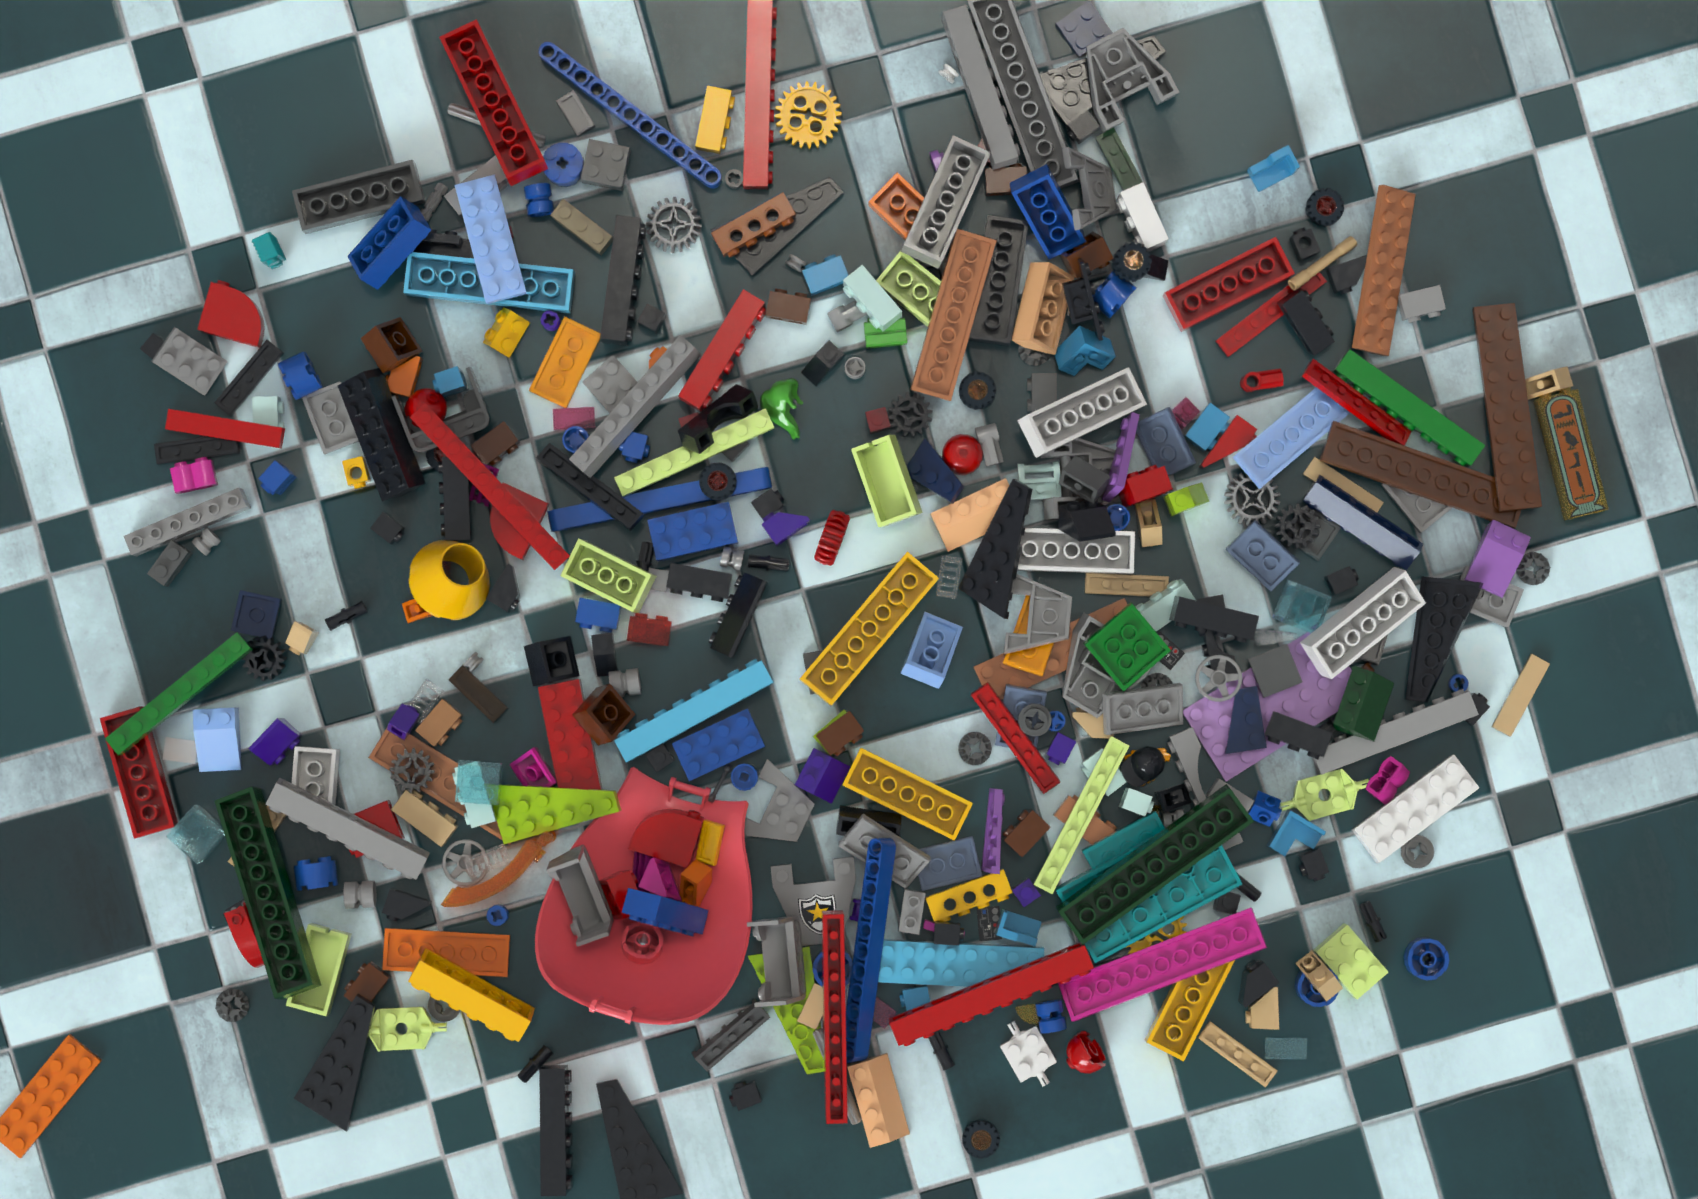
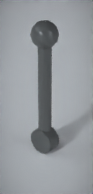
M727 764L724 766V772L713 793L708 798L709 802L713 803L715 801L716 794L726 775L732 770L731 765Z

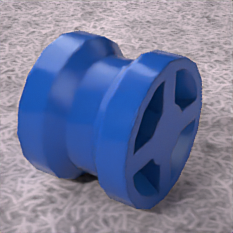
M1050 711L1053 718L1049 730H1061L1065 725L1064 715L1059 711Z
M494 905L487 911V920L494 926H500L508 920L509 912L503 905Z

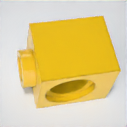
M360 456L342 461L349 486H354V489L365 487L367 482H371L365 457ZM355 468L362 470V475L358 479H354L352 476V471Z

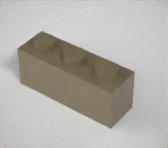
M564 199L561 200L551 213L552 219L601 256L613 242V237Z

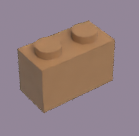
M441 699L415 731L432 746L436 747L438 744L442 746L449 738L448 732L451 729L456 730L463 722L460 719L463 714L447 700Z

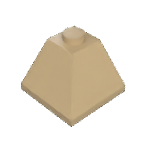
M1274 986L1248 1006L1249 1011H1245V1022L1249 1023L1250 1028L1279 1029L1277 986Z

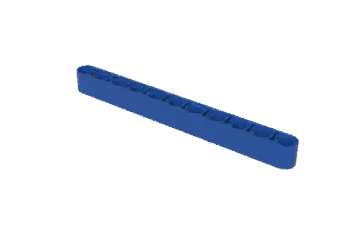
M544 42L540 45L539 55L542 61L706 187L714 189L721 184L722 177L720 171L555 44ZM546 49L554 50V54L551 57L543 55ZM563 61L570 62V67L566 70L560 69V64ZM583 73L587 75V78L584 82L576 81L577 75ZM596 86L603 88V92L599 95L592 93L593 88ZM616 98L620 102L617 107H610L609 101ZM628 111H634L636 116L634 119L628 120L625 118V114ZM646 123L651 124V131L643 132L641 130L642 125ZM660 136L669 138L668 143L665 145H660L657 141ZM678 148L685 150L684 156L680 158L674 156V151ZM693 161L701 162V167L698 170L690 168ZM710 173H715L718 176V179L713 183L706 180Z
M769 467L735 473L737 479L736 489L729 497L772 488ZM725 475L709 479V485L714 490H721L727 484ZM699 480L629 494L625 497L621 496L643 514L713 500L702 492ZM592 502L547 511L551 532L615 520Z
M873 838L868 844L846 1007V1063L864 1061L869 1053L896 844L891 838Z

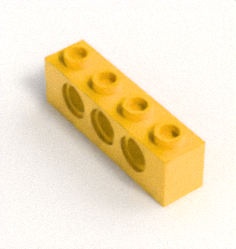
M1001 869L1000 874L990 873L925 898L934 922H946L951 920V915L958 913V916H963L970 913L969 909L977 906L978 909L985 908L990 905L989 902L997 899L998 902L1009 899V894L1012 893L1004 869ZM987 884H992L995 888L994 893L990 896L983 893V888ZM968 891L975 894V900L971 903L965 902L963 898L964 894ZM949 898L954 899L956 902V906L952 910H947L944 907L945 900Z

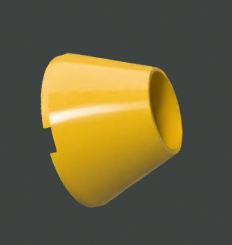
M453 540L435 541L424 546L415 555L410 564L408 581L411 593L416 602L426 612L437 618L442 617L451 620L467 618L477 612L486 601L490 589L489 572L482 555L471 545ZM442 561H452L459 564L468 575L469 585H460L451 581L444 573Z

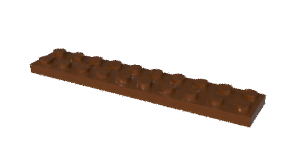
M1515 303L1474 307L1472 310L1499 512L1542 507Z
M1336 421L1331 423L1319 461L1486 520H1496L1508 527L1516 528L1521 510L1499 512L1495 477Z

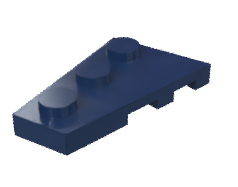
M925 438L907 465L910 478L953 504L963 490L964 485Z
M1257 686L1241 688L1234 696L1225 754L1267 748Z

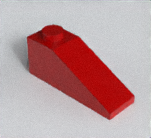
M1236 415L1199 467L1203 469L1244 448L1257 437L1255 432L1258 429Z

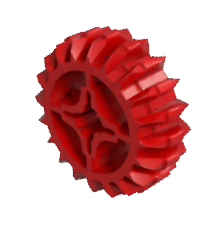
M836 510L830 512L814 555L816 561L823 565L831 566L834 564L850 521L849 515Z

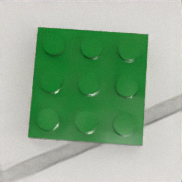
M1131 602L1083 643L1122 691H1125L1171 651Z

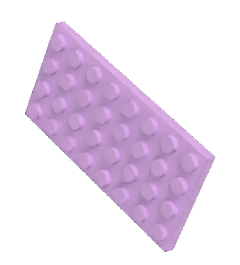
M1322 623L1287 644L1302 683L1263 698L1252 669L1249 668L1242 673L1240 689L1257 686L1264 733L1273 711L1312 726L1319 724L1338 712L1352 672L1351 668L1348 666L1333 679L1320 675L1300 644L1302 640L1319 628ZM1238 680L1226 683L1229 695L1236 689ZM1218 688L1208 694L1214 698H1223ZM1203 697L1185 708L1183 716L1190 727H1193L1197 738L1225 782L1286 744L1281 741L1279 745L1267 741L1268 736H1265L1267 748L1225 754L1234 697L1222 702L1211 701Z

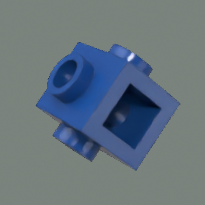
M1258 790L1253 798L1254 803L1248 813L1254 821L1270 827L1274 820L1277 821L1282 811L1279 808L1281 800Z

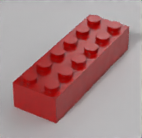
M1274 237L1166 291L1162 296L1180 331L1183 332L1292 277L1295 273L1279 241Z
M742 290L679 393L678 397L681 401L699 412H702L703 409L711 405L713 401L712 394L714 391L718 393L724 383L722 380L725 373L729 375L735 365L733 364L734 358L736 356L740 357L744 351L745 340H750L755 333L756 322H761L766 315L764 301L746 290Z
M581 679L538 687L557 786L559 788L603 790L593 739L572 715L585 701Z
M139 706L100 718L105 738L143 707ZM152 731L123 755H118L106 741L134 839L178 827V820Z

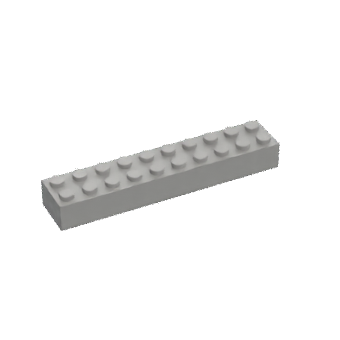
M967 0L1030 171L1032 172L1047 164L1060 189L1080 182L1075 169H1065L1062 149L1067 146L1013 0Z

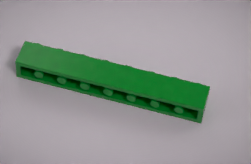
M1349 349L1333 370L1336 376L1345 382L1347 381L1362 395L1364 393L1370 398L1371 402L1378 407L1381 405L1387 410L1386 413L1394 419L1399 418L1404 422L1403 425L1409 430L1419 432L1421 439L1427 443L1433 442L1438 446L1436 449L1444 455L1450 454L1455 458L1453 461L1458 465L1471 466L1485 447V444Z
M235 633L107 736L105 740L118 755H123L253 649L240 633Z

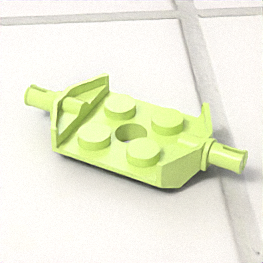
M1338 769L1322 775L1298 780L1295 785L1293 798L1290 801L1280 803L1282 812L1294 808L1306 820L1311 821L1354 809L1357 791L1366 788L1367 784L1365 783H1368L1369 779L1356 782L1343 769ZM1322 789H1327L1330 793L1326 801H1322L1319 798L1318 794Z
M424 1007L377 1009L373 1016L368 1036L378 1052L408 1049L424 1050L433 1033L447 1032V1022H432ZM398 1023H405L408 1030L405 1034L397 1032L396 1026Z

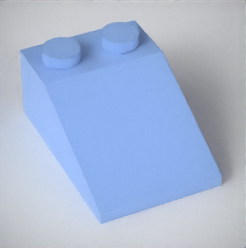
M924 612L900 674L939 689L945 679L963 627Z
M239 708L193 710V729L199 772L242 770Z

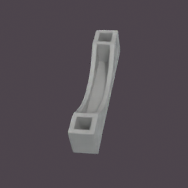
M1193 727L1169 736L1167 745L1171 754H1176L1178 761H1175L1180 773L1184 772L1186 777L1184 784L1188 792L1192 791L1195 797L1192 800L1195 807L1205 800L1206 796L1202 790L1198 775V757L1201 745ZM1237 833L1222 844L1224 850L1243 842L1240 833Z

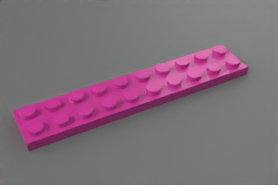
M1248 908L1091 969V972L1087 975L1071 977V980L1067 983L1060 984L1058 982L1071 1021L1075 1022L1265 949L1267 945L1253 908Z

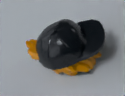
M1146 746L1138 750H1132L1131 754L1124 756L1121 766L1122 776L1131 786H1144L1146 783L1154 781L1163 772L1165 762L1170 761L1171 755L1166 752L1165 748Z

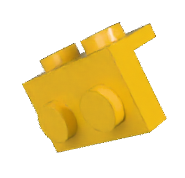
M503 308L496 314L492 327L486 331L483 343L510 358L530 322L513 311Z

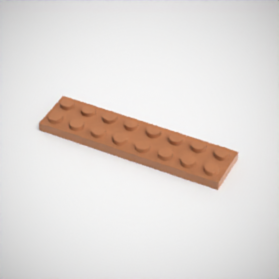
M1379 185L1352 344L1354 349L1381 356H1389L1398 295L1416 195L1387 185Z
M960 229L956 230L910 390L951 401L997 240Z
M1123 598L1088 615L1105 625L1127 606L1126 600ZM1079 619L1070 623L1069 639L1054 643L1043 677L1004 665L1003 661L1006 654L1003 653L974 666L981 685L988 682L1002 700L1006 684L1028 688L1067 669L1072 632Z
M386 728L368 758L389 770V768L395 767L391 761L399 759L397 753L403 756L404 749L411 753L412 748H415L417 754L423 750V757L430 756L428 763L434 762V766L430 767V770H434L435 774H430L429 777L433 779V782H426L428 788L426 789L421 786L420 789L464 816V813L467 812L465 804L461 805L458 796L461 790L459 784L455 785L452 775L455 772L454 768L462 765L410 733L404 741ZM409 758L404 759L399 766L406 765L409 762ZM417 758V764L420 767L426 768L425 763ZM413 762L411 768L407 769V772L410 773L411 781L414 773H418ZM399 774V777L407 781L408 778L405 775ZM425 776L418 777L415 784L420 783ZM497 821L480 826L502 840Z

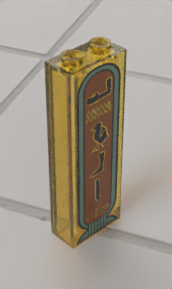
M1571 387L1559 390V394L1551 395V393L1539 396V399L1534 400V405L1564 521L1609 510L1578 389L1572 390Z

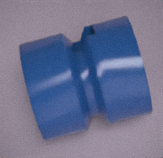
M537 183L524 187L525 199L529 201L526 205L528 217L551 215L554 211L553 201L549 200V197L552 196L550 184Z
M572 426L563 434V445L571 454H574L590 435L582 427Z
M1113 504L1107 508L1115 531H1122L1130 521L1129 511L1120 504Z
M740 764L731 773L732 784L739 790H750L758 782V772L750 764Z
M1061 999L1035 1004L1037 1016L1041 1017V1020L1038 1021L1040 1033H1051L1067 1029L1065 1017L1061 1016V1013L1064 1011Z

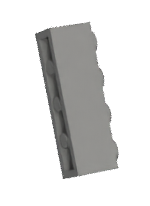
M496 155L461 182L464 183L495 174L499 192L508 186V180ZM453 188L444 197L462 219L463 215L456 189Z

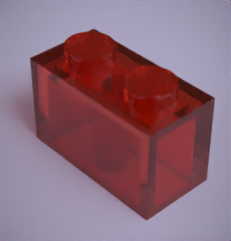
M635 613V616H630L627 641L669 647L672 622L668 621V617L656 615V619L647 618L648 614Z

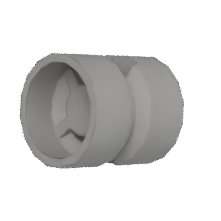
M638 668L626 669L625 673H622L620 670L609 672V683L621 697H624L625 693H628L629 696L641 694Z
M357 881L344 882L343 895L346 909L358 908L359 905H362L363 908L376 907L377 893L375 881H362L361 884H358Z

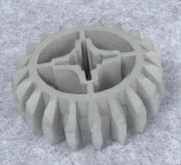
M673 197V203H669V199L665 198V205L658 201L659 209L652 207L651 210L655 214L647 215L652 221L646 222V226L652 228L646 232L647 234H654L650 238L651 242L658 239L655 245L657 248L664 244V252L667 251L668 246L671 247V253H675V247H678L679 252H683L682 245L685 244L686 248L689 249V240L692 243H696V239L692 236H700V232L695 229L702 228V225L695 222L701 220V217L699 215L693 216L698 211L696 208L689 210L692 206L691 202L684 206L685 199L681 198L679 204L676 197ZM677 209L685 212L691 222L678 219ZM671 210L668 219L658 221L665 211ZM675 218L676 223L680 225L675 227L673 234L671 226L668 227V224H672ZM657 228L668 230L670 232V241L661 237ZM690 229L684 238L676 241L679 231Z
M1242 473L1238 474L1240 481L1233 478L1231 481L1235 486L1227 485L1231 493H1224V496L1230 497V500L1224 501V504H1231L1232 506L1227 509V512L1234 510L1235 513L1231 518L1235 519L1237 516H1240L1239 524L1244 519H1246V526L1251 524V520L1258 522V519H1260L1262 524H1265L1266 519L1264 516L1272 519L1273 516L1270 511L1274 513L1278 511L1277 508L1273 507V504H1280V501L1274 500V497H1279L1280 493H1273V490L1277 489L1278 486L1274 485L1271 487L1269 485L1273 481L1271 479L1262 488L1253 491L1243 485L1246 482H1253L1246 474L1245 478ZM1238 489L1241 491V494L1244 498V501L1240 505V507H1238L1236 503V493ZM1265 490L1269 499L1267 507L1261 501V495ZM1259 491L1255 498L1256 504L1252 502L1245 506L1250 498L1248 494L1253 495ZM1251 506L1259 510L1261 514L1248 515L1244 511Z

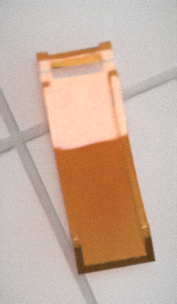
M545 831L538 840L535 838L527 840L515 858L501 872L475 886L466 888L457 886L452 888L441 905L443 907L469 905L505 890L520 879L534 862L538 863L541 861L546 853L544 848L548 843L556 840V833L554 831Z

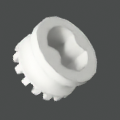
M944 64V69L939 70V74L943 78L946 77L945 80L953 84L954 78H958L959 74L952 67Z

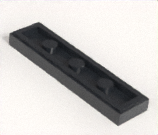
M266 340L214 403L229 416H232L284 353L269 340Z
M208 436L154 444L157 465L195 460L201 457L211 458L240 453L238 441Z

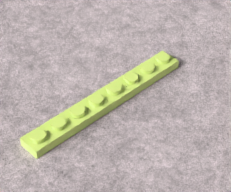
M765 408L713 432L714 443L701 454L682 446L614 477L622 496L625 497L774 429L773 423Z
M1110 736L1034 882L1035 886L1053 894L1129 745Z

